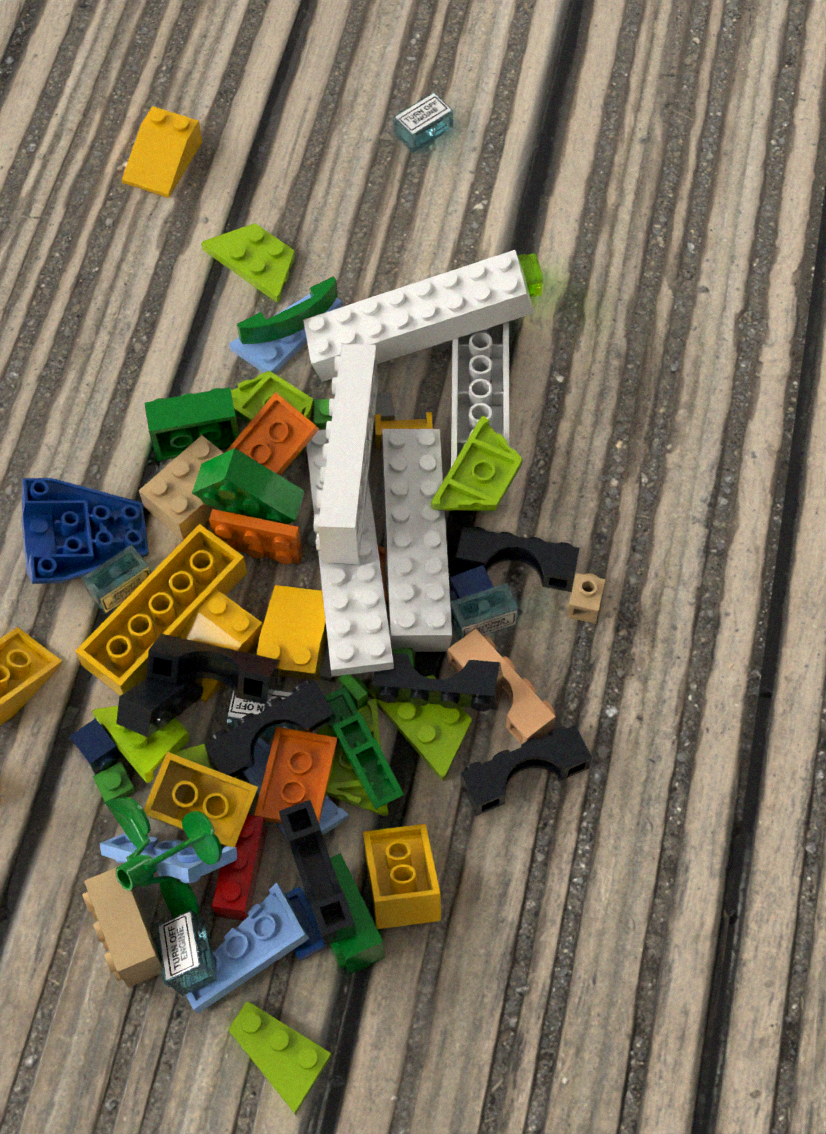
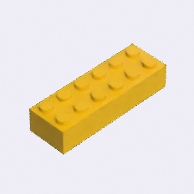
M199 524L75 650L81 665L119 696L147 678L148 651L160 634L179 637L196 610L216 589L226 596L247 574L244 556Z

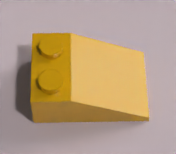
M152 106L140 125L122 177V183L169 198L203 142L199 121Z
M275 585L260 633L256 655L280 660L278 676L320 681V672L327 641L323 592L321 590Z
M216 589L196 610L179 638L251 654L258 647L263 624ZM202 678L203 694L200 699L207 703L224 683L214 679Z
M19 627L0 638V726L12 718L62 664L61 659Z
M167 752L143 810L148 818L184 831L182 827L184 816L192 811H199L206 815L212 823L214 834L217 835L220 844L235 847L258 787Z
M426 824L363 831L369 886L377 929L441 921V895Z

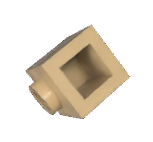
M576 573L567 618L596 624L606 579L599 578L591 573Z

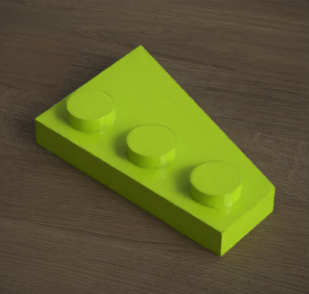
M246 1001L228 1030L296 1116L332 1057V1054L249 1001Z

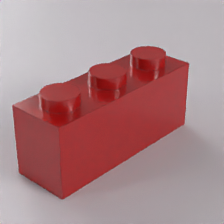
M247 815L235 845L237 860L220 868L212 903L216 917L244 921L249 916L247 912L252 906L267 834L264 817Z

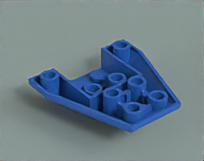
M23 478L21 522L26 573L32 584L65 583L86 576L129 546H131L135 560L148 556L149 549L142 502L54 478Z

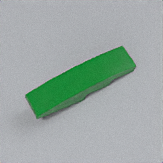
M346 686L326 695L325 698L336 715V718L327 723L334 736L338 737V744L374 809L376 810L404 796L376 738H373Z

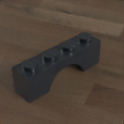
M463 527L456 554L455 571L466 572L483 565L486 572H488L494 565L509 560L520 561L528 564L537 572L542 587L572 592L580 548L565 542L551 543L537 537L524 538L509 532L496 533L486 531L481 527Z
M160 634L148 651L146 677L174 684L192 678L214 679L229 685L234 690L236 698L266 704L277 687L280 660Z
M392 653L394 669L374 671L372 688L376 698L386 703L404 701L417 706L437 704L449 709H455L458 706L471 707L476 711L482 712L489 709L498 710L503 683V672L500 662L469 660L460 672L449 678L430 679L420 675L412 667L409 655Z
M307 680L296 685L292 689L293 694L283 700L281 697L274 698L264 705L266 710L256 716L254 713H249L237 721L239 726L228 732L226 729H222L209 738L211 742L206 744L205 748L218 771L231 777H236L255 765L254 750L256 743L262 733L274 725L291 723L302 727L307 732H312L336 718L316 681L309 683Z
M576 725L569 728L562 726L553 730L548 737L540 740L538 738L530 739L524 742L519 749L511 752L503 750L494 755L490 761L482 764L481 762H474L468 765L461 772L460 783L477 816L505 804L506 786L510 779L518 772L529 768H540L552 772L559 779L563 780L590 769L592 756Z
M311 800L279 810L281 823L324 947L357 935L353 917L335 874Z

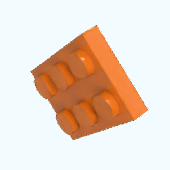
M275 392L226 452L235 448L281 476L318 432L319 428Z
M212 509L209 517L212 533L234 550L247 553L253 558L266 557L275 559L282 564L301 563L303 550L298 526Z
M276 727L254 816L264 817L267 822L282 824L279 810L311 800L318 823L320 824L337 750L338 737Z

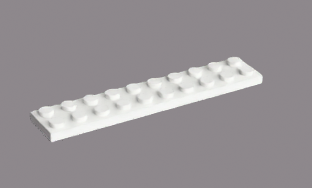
M318 430L306 445L314 515L320 512V508H317V491L323 489V484H320L321 466H326V461H323L324 443H329V438H326V430ZM368 479L359 564L323 563L322 553L318 551L332 676L394 669Z

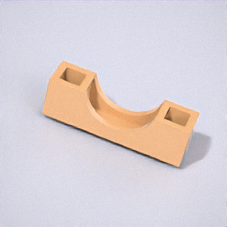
M475 628L448 648L447 662L457 673L464 668L469 660L500 662L503 672L502 689L509 696L512 705L507 714L506 728L521 745L533 738H538L539 740L554 728L556 716L553 707L546 700H540L528 679H521L515 672V666L506 656L502 657L495 650L496 646L488 635H482Z

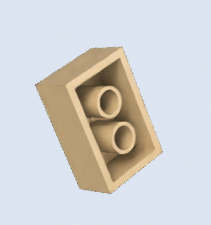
M203 435L139 490L144 508L182 541L199 524L203 525L209 519L212 509L219 510L204 504L200 498L192 494L201 464L223 454L221 450Z
M116 868L85 880L84 883L88 892L82 895L88 911L92 912L95 921H98L93 924L94 929L106 951H110L104 955L111 973H114L116 980L122 979L129 988L164 973V966L135 890L127 891L120 885L116 877Z

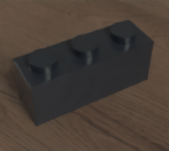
M152 678L144 679L119 697L116 724L145 737H150L176 716L181 715L192 704L200 700L203 694L202 678L187 679L177 684Z

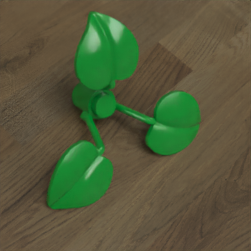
M129 797L106 801L104 804L112 812L129 840L137 847L134 853L126 857L127 862L116 868V877L120 885L125 890L131 891L140 885L144 888L149 884L160 883L163 898L173 918H178L190 912L191 921L194 924L199 915V903L191 886L171 876H153L157 871L156 865L191 845H193L197 856L206 864L212 865L221 859V844L217 835L214 834V828L208 817L199 811H192L186 814L182 820V827L189 840L153 859L150 855H140L150 843L147 834L151 831L149 820L140 804Z

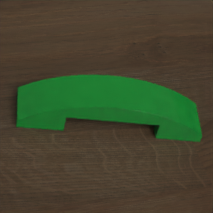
M330 277L310 287L311 298L267 320L260 312L237 323L240 342L242 344L270 342L290 336L304 329V319L325 313L338 297L335 277Z

